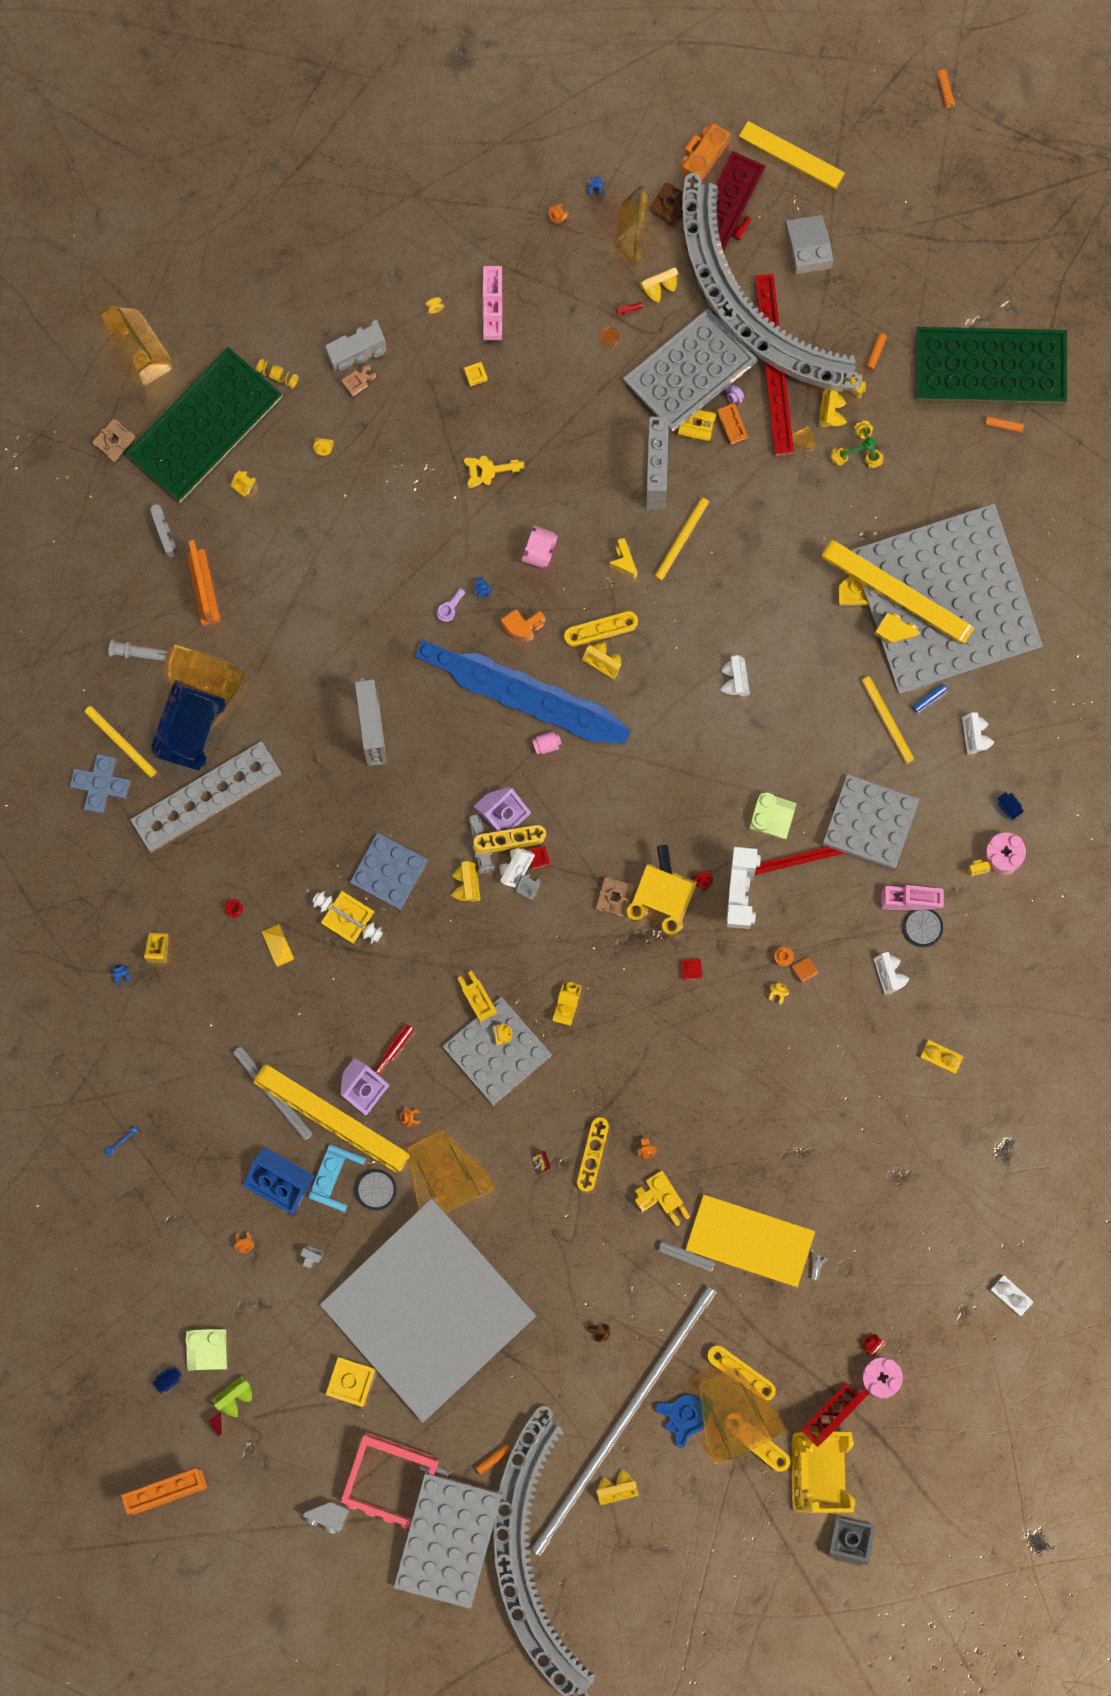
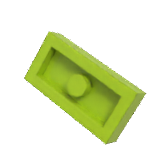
M243 1375L212 1399L219 1411L221 1410L232 1417H238V1406L235 1398L244 1402H251L252 1399L250 1384Z

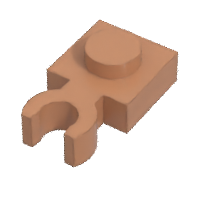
M370 365L365 366L362 373L359 374L355 370L341 380L352 397L368 387L366 381H372L376 378V373L372 375L366 374L371 369Z

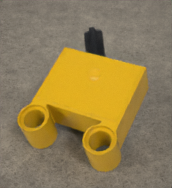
M668 845L657 846L660 867L652 863L647 864L633 903L627 908V915L632 920H639L647 915L648 907L668 914L671 917L663 921L662 928L665 933L672 935L678 933L683 928L682 920L697 882L672 872ZM635 906L640 907V916L634 913ZM670 920L676 923L675 930L670 929Z

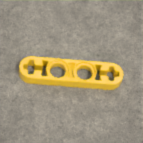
M540 825L480 834L474 839L473 849L479 854L538 845L544 841L546 830ZM534 832H537V834H541L540 838H537V836L534 835ZM520 834L524 840L517 842L514 840V835ZM502 837L505 840V844L499 845L495 839ZM479 841H482L485 846L478 845Z
M596 1118L591 1124L577 1180V1186L582 1192H590L595 1186L609 1124L604 1118ZM599 1122H603V1126L606 1127L601 1129L600 1136H604L603 1139L598 1136H592V1133L596 1135L597 1128L594 1125L599 1124ZM593 1140L601 1143V1148L597 1151H593L590 1148V1143ZM588 1159L596 1161V1167L592 1170L585 1167V1162ZM583 1171L594 1173V1177L589 1176V1182L592 1184L587 1186V1188H583V1184L580 1183L586 1177V1174H582Z

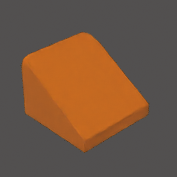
M809 957L791 966L801 983L818 974V970Z

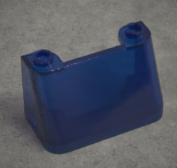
M175 680L152 740L151 752L158 759L200 771L201 766L205 765L207 759L203 751L215 715L218 716L225 710V699Z

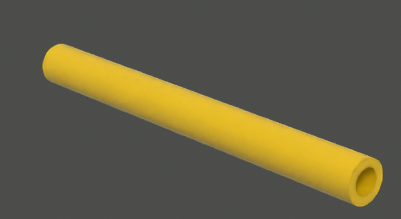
M700 498L655 573L654 577L662 581L707 507L709 501L706 498Z
M871 677L864 678L862 683L906 763L913 761L914 757Z
M89 706L84 711L150 778L157 773L92 706Z

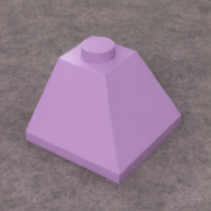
M511 787L487 793L474 806L482 818L496 832L515 829L531 814L530 810Z
M354 1058L342 1073L341 1096L367 1116L390 1085L367 1065Z

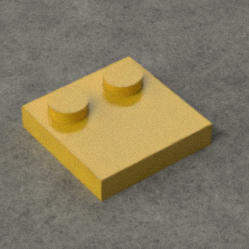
M337 1357L325 1395L363 1407L375 1369Z

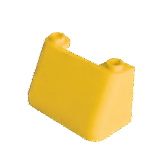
M803 1432L793 1434L791 1440L792 1503L796 1513L854 1512L855 1499L851 1493H845V1453L849 1452L854 1445L852 1432H833L819 1447ZM812 1432L816 1437L819 1435V1432Z

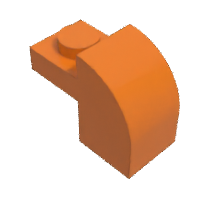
M517 609L501 619V625L509 636L518 641L533 639L534 633L532 630H539L544 626L545 616L541 611L525 621Z

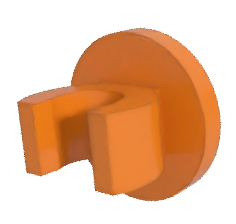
M562 203L552 205L548 210L549 218L555 223L562 222L569 213V211H562Z
M781 947L775 952L774 958L778 965L789 966L793 962L794 954L791 949Z
M405 1108L400 1114L401 1123L405 1127L420 1124L419 1120L416 1121L413 1118V1115L420 1113V1111Z
M648 1137L641 1139L642 1148L638 1150V1156L644 1159L652 1158L657 1152V1148L650 1146Z
M249 1232L246 1233V1239H240L239 1234H236L237 1242L234 1244L236 1251L248 1253L254 1248V1242L251 1240Z

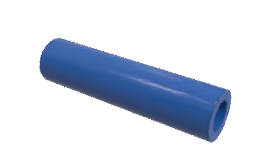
M942 683L912 705L913 709L919 713L948 691L947 687Z

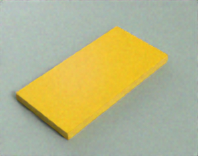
M703 1195L686 1251L797 1288L815 1231Z

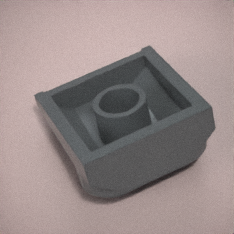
M837 1516L829 1548V1556L835 1560L854 1565H868L876 1525H869Z

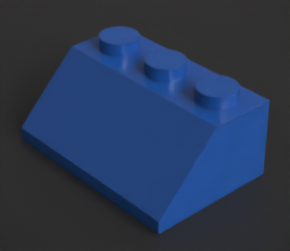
M264 1147L255 1158L243 1186L293 1215L309 1190L315 1176Z

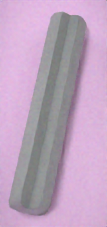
M664 1241L659 1246V1252L709 1272L713 1270L715 1265L714 1261Z

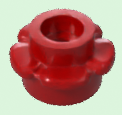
M237 899L229 900L225 903V914L232 918H237L243 912V905Z

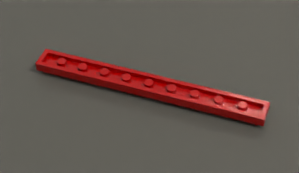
M774 274L755 275L759 313L763 312L764 318L768 317L769 323L774 322L775 327L780 326ZM763 345V351H765L768 347ZM765 362L775 456L794 454L786 376L785 373Z

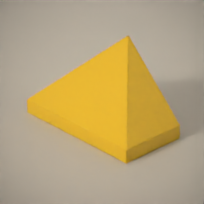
M279 924L262 931L276 967L294 960Z

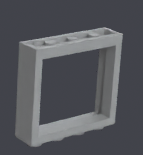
M650 417L647 510H665L669 417Z
M362 678L359 682H355L363 748L368 766L387 764L379 698L375 681Z

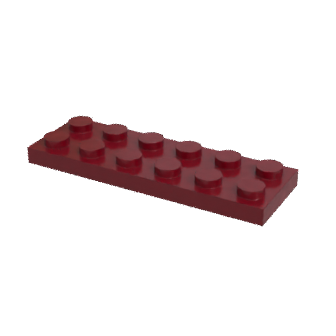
M734 151L731 152L716 183L718 187L717 225L723 254L766 169V165Z

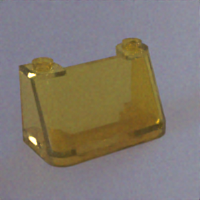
M109 306L99 312L109 334L118 332L123 337L131 332L141 347V350L134 355L133 363L144 386L171 369L172 360L139 310Z

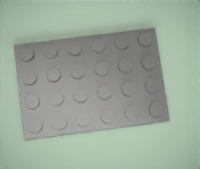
M707 309L623 379L658 417H669L668 428L673 432L758 361L744 344Z
M425 1472L394 1588L471 1609L502 1493Z

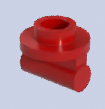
M711 870L692 872L693 880L697 882L696 887L707 888L713 883Z
M872 1334L864 1339L863 1349L874 1358L886 1342L878 1335Z

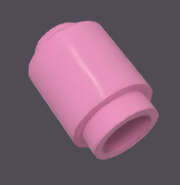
M554 731L536 736V739L532 740L536 753H542V755L558 750V745L562 744L559 734H554Z

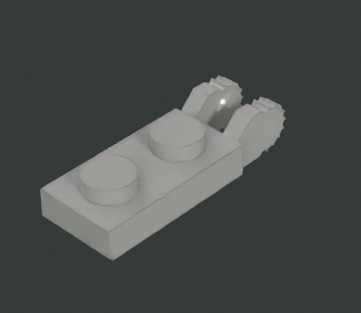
M157 504L152 505L150 509L167 557H174L173 550L176 549L173 538H168L167 533L170 530L167 522H163L165 516L162 508Z

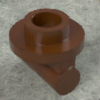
M607 1324L602 1326L590 1325L588 1332L596 1334L595 1340L601 1343L609 1338L610 1327Z

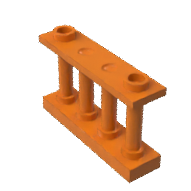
M198 1468L123 1494L121 1497L127 1514L132 1513V1515L202 1491L208 1487L202 1469L198 1470Z

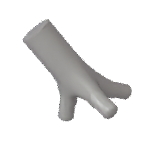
M810 1249L813 1260L811 1279L818 1280L820 1268L827 1261V1258L824 1257L820 1260L821 1255L818 1254L816 1256L814 1250Z

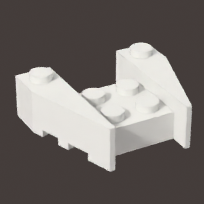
M734 847L726 917L727 927L750 929L751 924H755L756 912H752V906H748L749 896H745V892H749L750 881H753L756 866L760 867L761 855H757V849Z

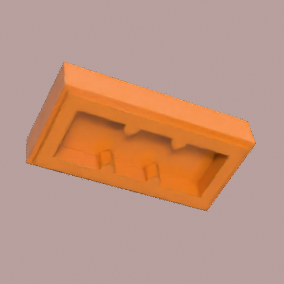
M735 403L717 409V414L730 445L748 438Z

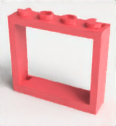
M366 1432L362 1438L341 1503H344L345 1507L356 1510V1508L363 1510V1513L368 1516H380L385 1522H397L401 1524L402 1528L410 1530L411 1518L350 1497L366 1447L369 1445L430 1467L429 1473L434 1475L441 1458Z

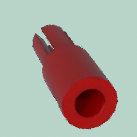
M745 217L734 233V239L740 241L751 221V217Z
M641 302L631 305L627 304L616 307V311L619 316L641 309L643 305Z

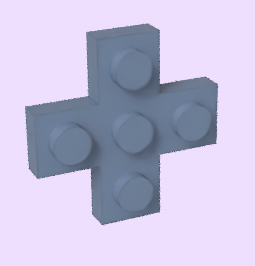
M97 754L93 772L74 769L70 788L88 792L84 807L85 811L104 814L108 796L127 800L131 781L113 777L116 758Z

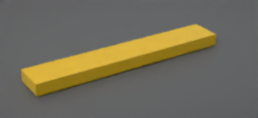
M749 121L739 135V139L834 190L837 189L845 175V172Z

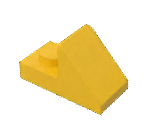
M625 538L617 540L615 550L620 559L611 561L609 567L631 578H636L637 570Z

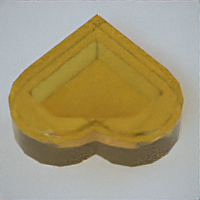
M810 426L793 435V444L796 447H803L806 450H813L816 447L817 440Z

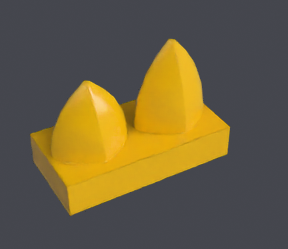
M670 267L639 281L640 287L645 290L646 294L653 301L658 303L661 298L659 282L666 289L674 292L677 286L676 275H678L676 267Z
M828 389L823 391L818 427L827 428L847 423L846 419L839 412L835 411V408H840L846 404V401L838 394V391Z
M600 642L593 646L589 645L582 660L610 678L615 679L622 665L620 654L607 656L606 642Z
M470 861L461 862L462 866L456 869L452 876L456 880L464 882V885L456 888L451 896L462 901H481L476 863Z
M928 1040L920 1059L955 1075L964 1056Z
M621 1469L617 1477V1485L614 1486L610 1480L603 1477L598 1485L597 1495L599 1504L604 1505L638 1496V1491L632 1477L625 1470Z

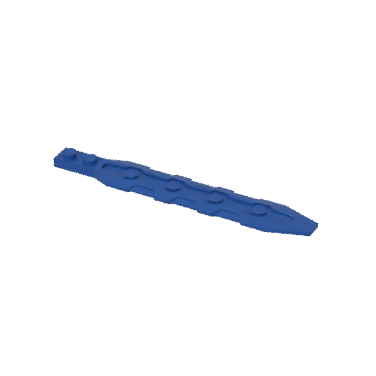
M422 640L416 653V659L449 672L460 687L495 699L509 708L521 710L547 724L551 723L570 731L571 734L590 742L625 744L631 732L606 707L587 699L578 698L552 684L548 685L519 670L514 671L481 654H456L425 640Z

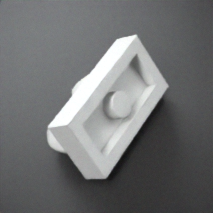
M739 655L732 656L731 661L726 663L721 671L726 675L734 676V679L726 682L720 690L726 694L748 696L750 691L745 658Z
M978 712L962 717L967 754H976L979 751L990 748L994 744L992 739L981 735V731L987 727L988 723L978 716Z
M520 848L510 850V864L504 863L499 865L502 876L500 881L505 885L517 888L520 879L525 875L535 854Z
M889 952L882 953L874 958L885 995L892 994L908 983L909 977L894 971L899 966L901 960L889 955Z
M1005 1276L990 1290L1019 1317L1033 1303L1026 1294Z

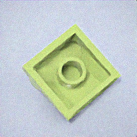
M760 792L750 830L786 840L797 803L776 797L771 793Z
M226 1330L186 1331L187 1371L227 1370Z

